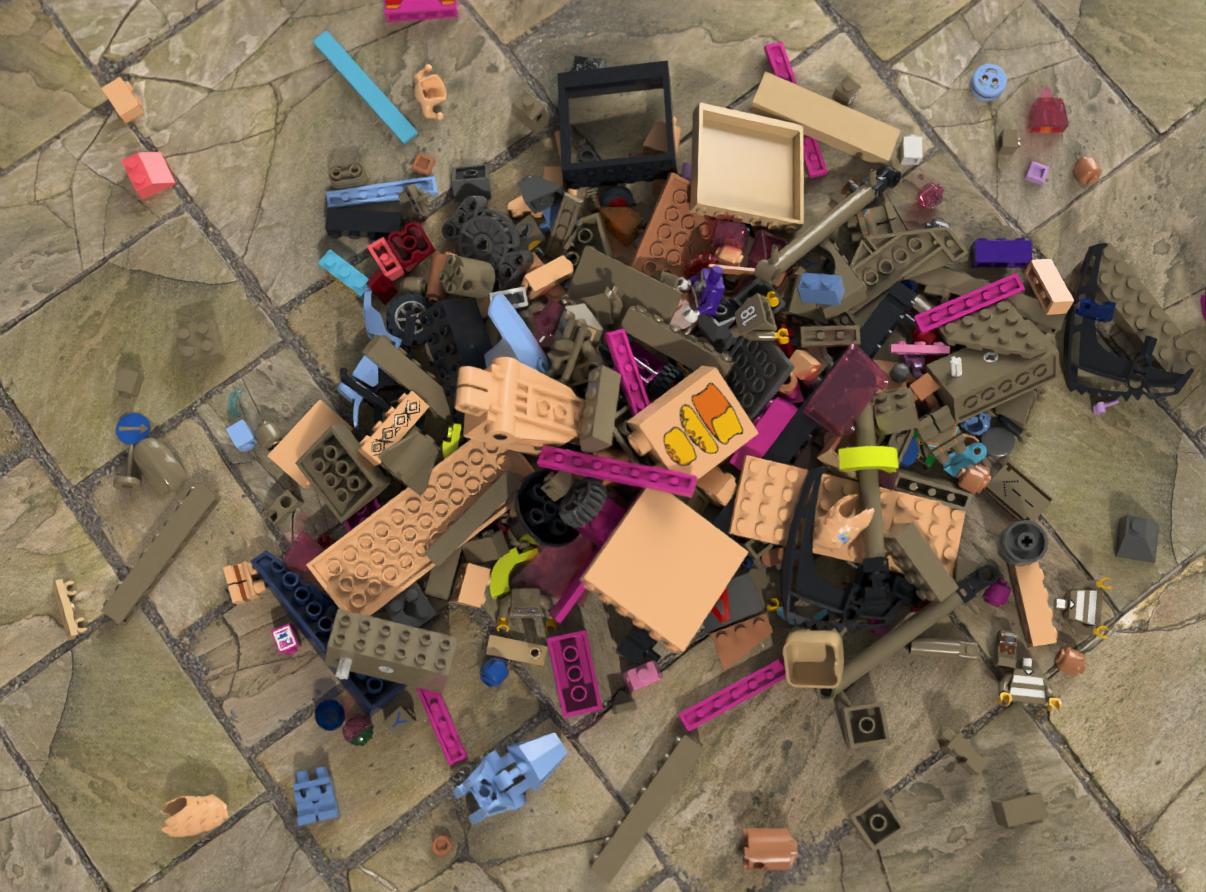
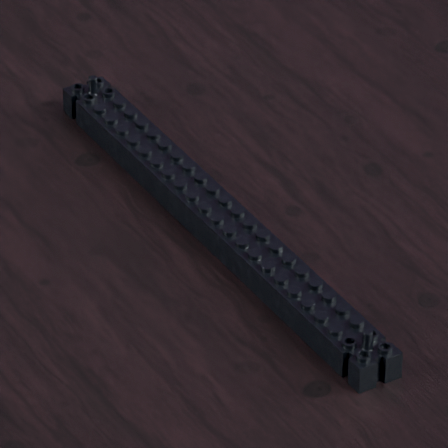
M899 281L893 285L885 298L861 327L860 346L845 348L761 459L788 465L789 462L793 464L802 452L800 448L805 449L813 438L811 433L816 434L825 422L823 417L827 419L837 406L834 403L839 404L848 390L845 388L850 389L859 377L858 374L861 375L870 360L874 358L901 320L910 326L914 324L916 320L907 313L915 303L912 299L916 293ZM736 493L712 523L721 532L734 540L738 536L728 534ZM635 625L615 650V653L633 667L636 664L641 665L647 656L656 663L661 658L653 650L658 641L650 637L649 631L645 628L641 629Z

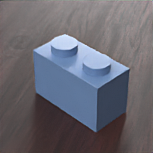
M803 273L798 286L801 300L806 303L840 306L845 291L841 276Z

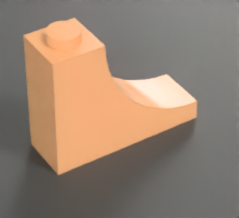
M562 255L524 276L520 286L525 287L528 306L524 308H528L532 302L538 301L551 289L571 277L573 265L570 260H567Z

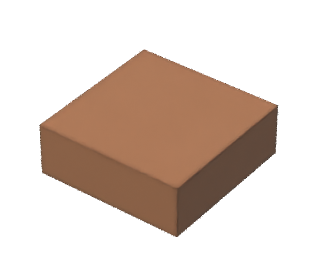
M418 152L411 170L429 177L436 160Z

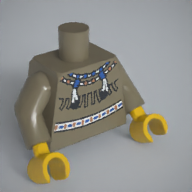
M512 589L511 594L505 596L500 601V618L497 620V631L499 632L501 626H505L506 632H508L509 623L506 618H548L545 631L548 632L549 626H552L556 632L558 622L548 615L554 607L552 599L544 595L541 589Z

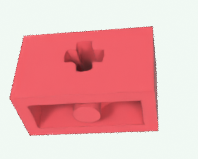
M383 237L367 246L381 272L384 273L391 283L405 275L401 265Z

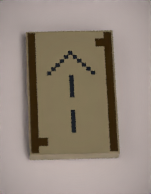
M1008 461L990 480L986 488L982 490L1017 521L1028 520L1034 522L1053 500Z

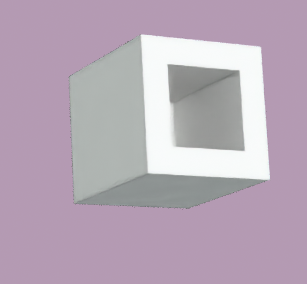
M916 135L904 136L900 143V164L919 165L922 159V137H917Z

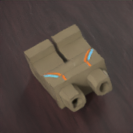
M892 202L885 203L884 206L860 210L845 222L846 229H856V233L849 235L851 246L859 245L862 239L869 246L864 240L866 236L900 232L898 222L895 220L896 215Z
M945 404L927 413L928 415L920 417V427L914 428L930 456L935 457L940 464H944L951 459L946 451L951 447L956 455L967 450L963 442L965 437L955 423L949 407Z

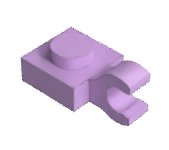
M901 355L903 363L912 368L913 377H922L920 369L923 368L925 362L923 355Z

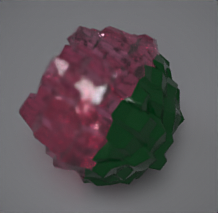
M359 713L346 722V726H342L344 740L351 745L365 746L373 738L374 725L366 715Z

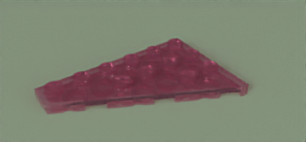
M607 491V497L619 506L622 496ZM580 533L572 543L558 548L545 546L512 578L511 583L528 589H541L543 594L560 599L595 551L597 545ZM587 589L583 591L575 605L584 607L589 593Z

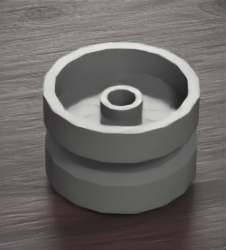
M1022 520L1002 530L998 537L997 547L1004 561L1012 566L1022 567L1035 563L1044 556L1048 548V538L1040 525L1033 521Z

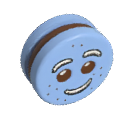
M993 64L980 66L971 78V92L976 98L983 101L997 99L1006 87V74L1000 67Z

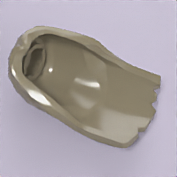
M146 438L135 445L133 449L134 461L147 483L159 496H164V493L168 494L170 491L174 492L181 486L180 483L186 480L187 474L175 460L171 450L158 439Z

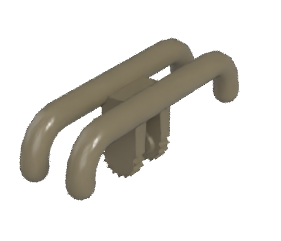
M565 311L563 313V317L568 320L561 340L554 343V348L557 351L551 352L552 366L548 372L544 373V375L553 378L560 367L561 361L568 359L563 375L557 380L564 385L572 374L588 327L587 321L583 318L576 320L575 314L572 311ZM574 324L580 327L575 342H572L569 338Z

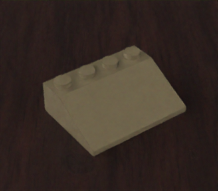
M344 423L331 425L295 462L340 523L345 522L372 501L390 484L381 470L358 452L361 445Z

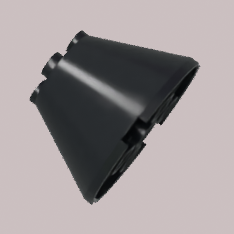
M537 471L527 475L521 480L516 489L509 515L506 517V523L516 541L520 544L528 543L558 548L572 543L580 534L573 527L563 522L559 515L560 502L564 499V496L554 502L541 489L545 482L544 477L549 473L547 471Z

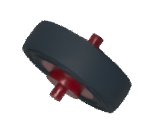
M623 186L612 187L606 190L600 197L602 211L612 216V213L627 212L634 203L631 191Z

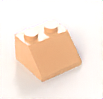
M471 563L460 564L449 602L480 608L486 600L484 592L486 586H489L491 581V569Z

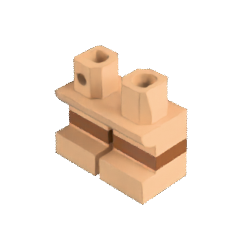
M244 561L238 565L223 567L227 584L230 585L228 588L232 603L238 605L260 597V593L268 590L267 585L262 579L255 581L254 575L258 573L251 563Z

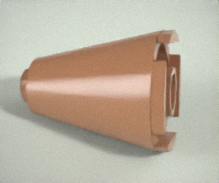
M440 251L433 253L431 258L426 298L433 305L441 300H447L450 296L444 290L442 283L439 282L438 275L443 270L446 258L449 255L458 256L451 252L445 251L444 254H439Z

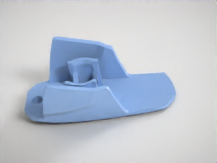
M503 294L495 295L490 302L488 315L500 332L502 339L485 354L486 367H489L491 361L495 358L509 357L542 374L548 372L551 364L525 322Z

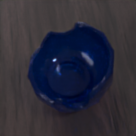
M325 699L315 709V721L321 729L335 731L345 721V710L337 700Z

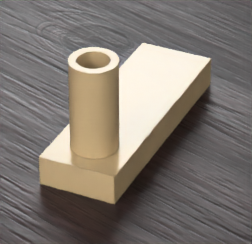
M490 635L486 655L544 666L548 647Z

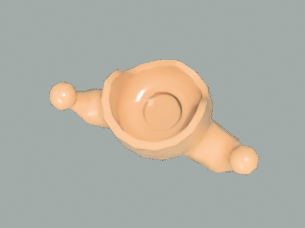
M427 64L424 69L413 76L415 83L414 95L421 104L425 118L442 120L443 114L441 112H433V107L446 99V89L438 75L425 77L428 72L432 71V66Z

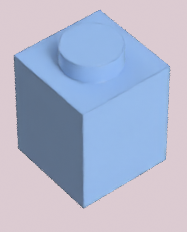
M243 419L226 429L236 448L241 452L254 448V444L258 443L250 427Z

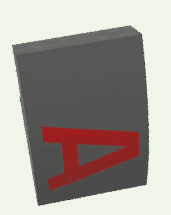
M749 573L729 581L703 621L706 633L764 610Z

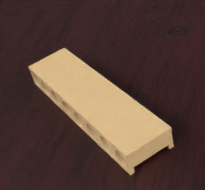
M766 71L750 108L751 112L763 117L803 125L804 135L878 167L889 161L901 131Z

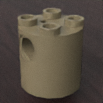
M449 255L446 258L443 270L438 275V280L449 294L484 299L489 296L493 289L495 272L489 262Z

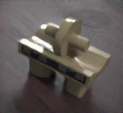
M415 183L404 187V190L398 197L402 203L410 201L413 206L407 210L409 218H421L430 214L427 208L430 203L427 198L431 196V193H424L422 188L417 189Z

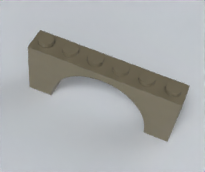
M809 214L804 217V225L796 233H787L781 230L772 235L773 245L778 248L779 252L818 220H814ZM829 236L808 252L822 255L832 261L835 265L834 275L841 276L845 289L840 306L816 303L817 309L826 322L867 299L865 292L867 291L866 284L863 280H858L855 269L853 267L849 268L846 257L839 254L840 251L837 245L830 242Z

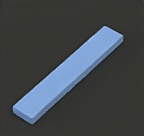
M431 176L326 191L327 207L346 209L401 201L398 195L404 190L403 188L414 183L417 189L422 188L424 193L430 192L431 196H437L436 177Z

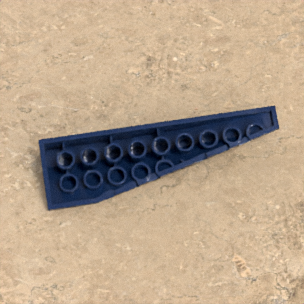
M264 551L252 559L250 563L307 641L325 662L328 643L339 607L333 599L326 594H322L314 585L306 582L298 573L286 567V564L270 552ZM328 666L332 673L336 675L337 668ZM349 671L347 679L336 677L369 718L384 708L409 686Z

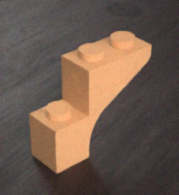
M544 167L543 179L558 184L563 190L562 167ZM522 196L508 203L509 217L522 218L530 214L533 218H539L544 215L543 211L534 214L525 204Z

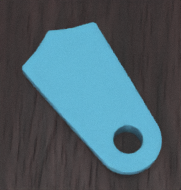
M982 443L966 446L967 450L958 455L955 452L948 454L951 459L944 463V470L955 478L961 468L966 469L968 466H973L984 459L987 449ZM980 448L981 454H974V449Z

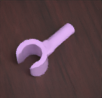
M1119 400L1099 402L1093 405L1094 414L1106 413L1105 407L1118 404Z

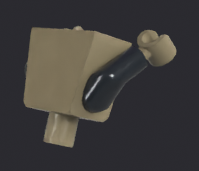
M1037 388L996 406L995 413L998 421L1006 430L1013 433L1014 436H1018V441L1022 444L1028 443L1024 440V435L1027 437L1032 436L1030 432H1022V429H1026L1035 402L1045 400L1044 397L1040 396V394L1046 393L1044 388L1039 390Z

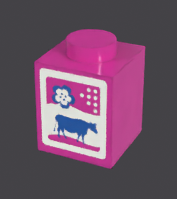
M288 623L271 631L279 653L289 656L298 652L297 648L302 647L293 624Z

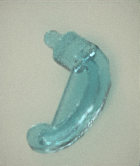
M245 389L233 391L228 398L229 410L235 417H240L241 415L237 411V398L245 393Z

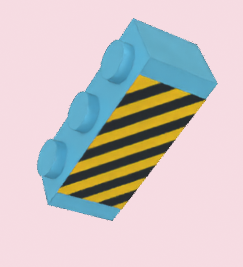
M329 249L318 262L321 270L364 302V290L369 288L366 285L369 278Z

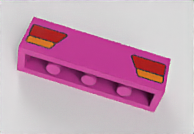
M384 0V13L387 22L459 17L458 0Z

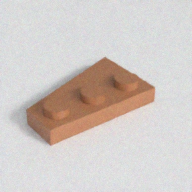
M765 612L710 633L724 671L770 635L773 630Z

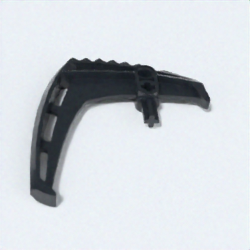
M1100 243L1090 246L1073 290L1072 297L1074 302L1068 310L1064 332L1063 359L1070 392L1078 389L1080 394L1083 395L1089 390L1091 398L1100 393L1103 400L1108 395H1111L1114 401L1122 396L1126 402L1131 395L1139 401L1142 394L1149 400L1178 394L1193 374L1194 369L1191 368L1183 374L1152 368L1154 358L1151 356L1157 343V338L1146 335L1141 351L1136 353L1133 362L1112 354L1098 343L1095 330L1096 288L1102 251L1108 244ZM1095 256L1089 283L1084 286L1082 283L1092 257ZM1085 293L1082 323L1074 325L1078 298ZM1076 332H1080L1079 365L1071 362L1072 337ZM1145 360L1144 364H1147V367L1142 368V370L1139 369L1137 362ZM1078 369L1096 376L1125 383L1128 391L1102 390L1077 384ZM1135 377L1140 380L1141 384L1138 388L1131 387V378ZM1143 387L1173 388L1174 391L1147 393L1143 391Z
M829 467L810 468L807 470L792 512L782 555L780 588L785 620L790 622L794 619L795 624L798 626L804 622L807 629L814 625L816 630H821L825 627L826 631H831L835 627L838 633H841L844 627L848 632H852L854 627L859 631L886 627L896 617L902 605V600L896 599L891 604L868 605L865 596L866 588L864 587L868 573L863 572V565H858L853 582H849L843 590L828 583L815 571L813 559L814 519L822 474ZM812 487L807 507L804 509L810 489ZM804 518L800 547L798 550H795L800 522ZM797 558L795 592L791 591L793 562ZM795 598L836 612L839 621L816 620L795 614ZM847 609H850V615L846 618L845 612ZM859 617L881 620L880 623L860 624L856 621H858Z

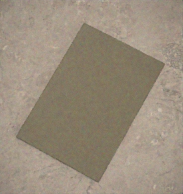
M586 246L566 294L569 297L564 300L570 299L575 301L582 297L604 293L607 286L611 291L614 286H617V294L623 303V307L617 322L608 325L609 331L612 332L620 329L619 327L629 307L634 305L646 308L647 313L652 316L656 314L664 319L663 322L670 325L683 293ZM562 304L559 314L562 315L567 304ZM636 337L633 338L630 347L637 343L654 356L657 355V349Z

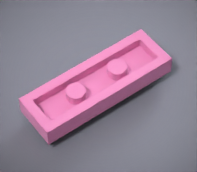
M895 341L894 344L890 345V354L948 356L950 354V346H945V343L935 342L933 345H926V342H914V345H907L905 341Z

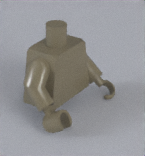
M607 286L604 293L582 297L575 301L570 299L564 300V298L569 297L566 294L560 297V301L563 304H567V306L585 303L603 328L600 338L605 337V334L610 332L608 325L617 322L623 307V303L617 294V286H614L612 291Z

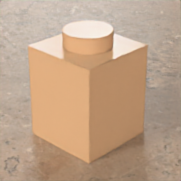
M795 350L789 359L795 367L793 372L800 380H812L817 376L818 370L822 366L807 350Z

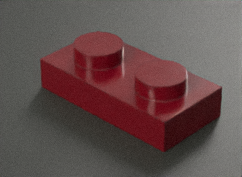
M377 270L366 282V285L384 305L398 292L380 270Z

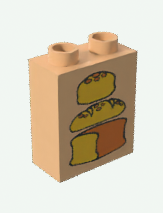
M709 366L699 367L627 421L633 431L627 437L628 441L640 456L646 453L649 454L655 463L653 467L696 475L697 479L701 478L758 434L717 368Z

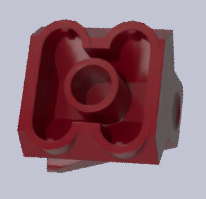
M418 221L408 223L404 229L392 232L385 239L406 276L428 255L436 251Z

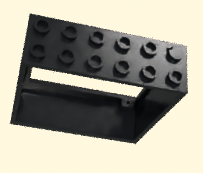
M668 60L557 73L561 167L567 189L577 190L584 187L596 188L603 185L615 186L622 183L633 184L641 181L667 180L671 172L678 175ZM663 88L668 154L571 163L569 99Z

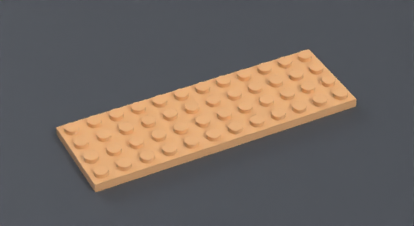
M471 439L432 469L426 491L421 496L409 487L306 564V566L339 609L371 616L436 566L424 553L508 469L520 481L536 471L520 452ZM516 490L459 547L509 510Z
M745 455L728 534L784 546L792 512L807 470ZM822 474L814 529L829 509L838 500L847 495H858L857 504L848 518L858 516L861 513L859 482ZM812 487L810 489L804 509L807 507ZM880 487L883 534L896 523H913L953 578L966 511L945 506L939 501ZM804 518L800 522L795 549L800 547ZM863 531L853 541L846 542L838 550L819 548L813 542V553L863 564L862 559L865 558ZM885 550V557L889 560V571L905 574L902 568L897 567L894 563L892 554Z

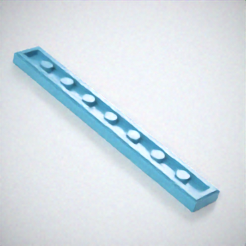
M327 30L313 40V44L403 145L418 135L416 129Z

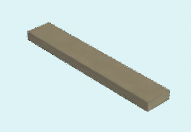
M508 469L424 554L439 567L517 489L521 481Z

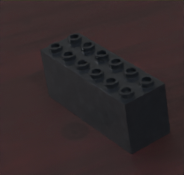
M476 298L441 300L418 315L454 423L465 420V412L455 408L459 368L470 366L485 370L487 368L485 354L492 349Z

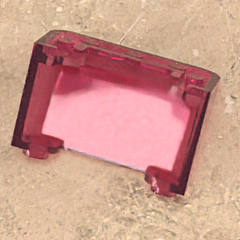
M852 343L810 399L803 412L838 438L842 439L844 435L849 436L855 428L852 424L877 390H883L889 381L886 379L888 375L860 347Z

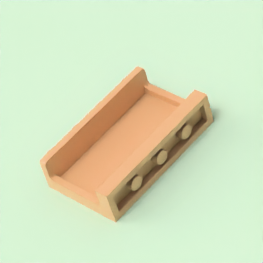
M319 400L267 456L305 489L307 486L310 487L312 485L295 462L331 425L344 423L354 437H356L355 434L357 432L322 400Z

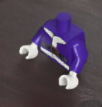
M713 266L712 269H701L700 273L690 277V280H686L683 277L679 278L678 284L680 285L677 288L686 292L691 287L696 311L687 308L683 312L688 322L694 323L698 319V315L708 314L715 316L725 289L721 276L723 273L721 267Z

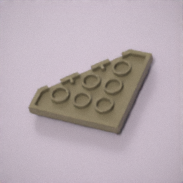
M1007 299L938 327V333L947 345L955 346L956 344L966 345V348L981 351L985 348L994 350V353L1009 356L1010 353L1019 354L1021 358L1031 359L1047 352V345Z

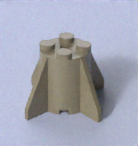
M413 425L399 442L382 451L378 458L381 460L379 465L387 472L389 471L393 475L392 477L404 489L409 487L421 496L426 491L436 457L442 450L434 444L435 441L429 435H422V431Z

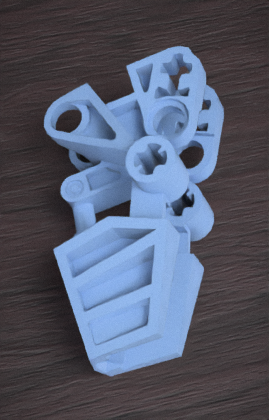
M555 732L507 746L510 753L502 758L496 750L481 759L482 762L461 785L452 790L457 800L471 791L478 801L480 809L468 817L473 826L488 816L508 810L515 811L528 802L523 792L531 787L534 792L540 789L567 755L563 743ZM513 762L517 763L515 768L511 771H502ZM524 774L526 779L505 792L504 789L514 783L512 779Z

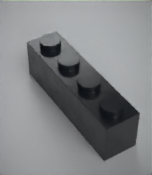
M327 208L325 230L328 236L332 238L345 236L351 239H359L360 237L369 240H378V238L382 237L386 239L392 232L403 229L404 218L401 212Z

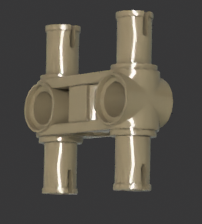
M590 338L583 340L581 349L585 358L575 362L572 374L565 384L572 389L576 397L581 399L582 397L576 385L589 382L588 376L590 371L601 365L608 367L607 359L595 352ZM553 349V350H551V351H549V352L547 353V355L549 356V358H550L551 352L557 351V349ZM561 361L560 367L553 377L556 381L564 373L567 364L564 361Z

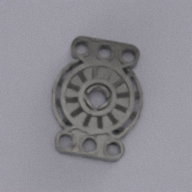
M467 196L443 225L442 235L449 240L455 239L456 254L458 256L486 261L492 265L495 272V282L491 293L509 290L533 264L534 256L528 250L520 251V238L517 228L505 213L495 209H487L488 203L484 196ZM488 241L489 247L488 250L485 251L487 249L486 242Z

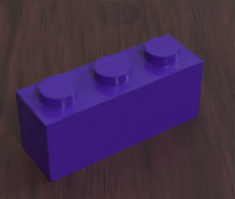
M979 238L970 247L971 268H1027L1032 260L1031 240H1025L1024 238L1014 240Z

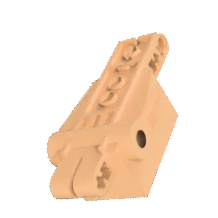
M509 357L493 359L491 365L485 370L470 366L459 368L455 408L465 412L464 437L538 458L543 445L559 448L568 442L581 446L580 429L583 423V410L586 400L576 397L570 387ZM613 435V437H612V444H611V446H608V447H606V448H615V436H614V435Z

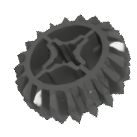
M583 477L582 480L579 479L576 484H573L560 502L559 515L563 522L571 527L581 528L583 525H587L590 520L593 521V518L603 509L602 505L606 503L607 489L603 483L593 477Z

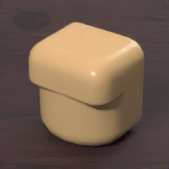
M805 626L793 627L788 632L783 647L787 682L797 688H836L839 686L844 669V649L839 634L835 631L811 630V628L807 629Z

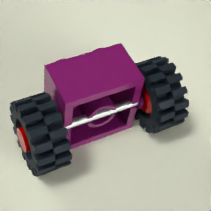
M626 332L629 344L631 346L634 337ZM637 343L631 347L646 393L649 391L659 398L677 384L682 375L680 369L670 362L664 363ZM606 344L601 351V355L614 366L612 370L617 372L608 344Z

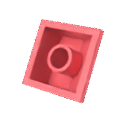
M140 152L121 160L135 191L143 200L176 184L161 152Z

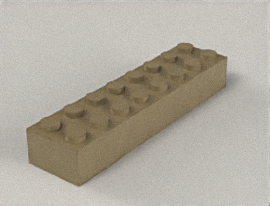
M1110 242L1107 243L1108 246L1102 251L1096 300L1136 351L1140 353L1147 335L1158 339L1151 356L1154 358L1152 368L1185 374L1189 369L1193 368L1195 370L1205 363ZM1095 256L1092 257L1083 280L1085 285L1089 283ZM1084 260L1073 269L1077 275H1079Z

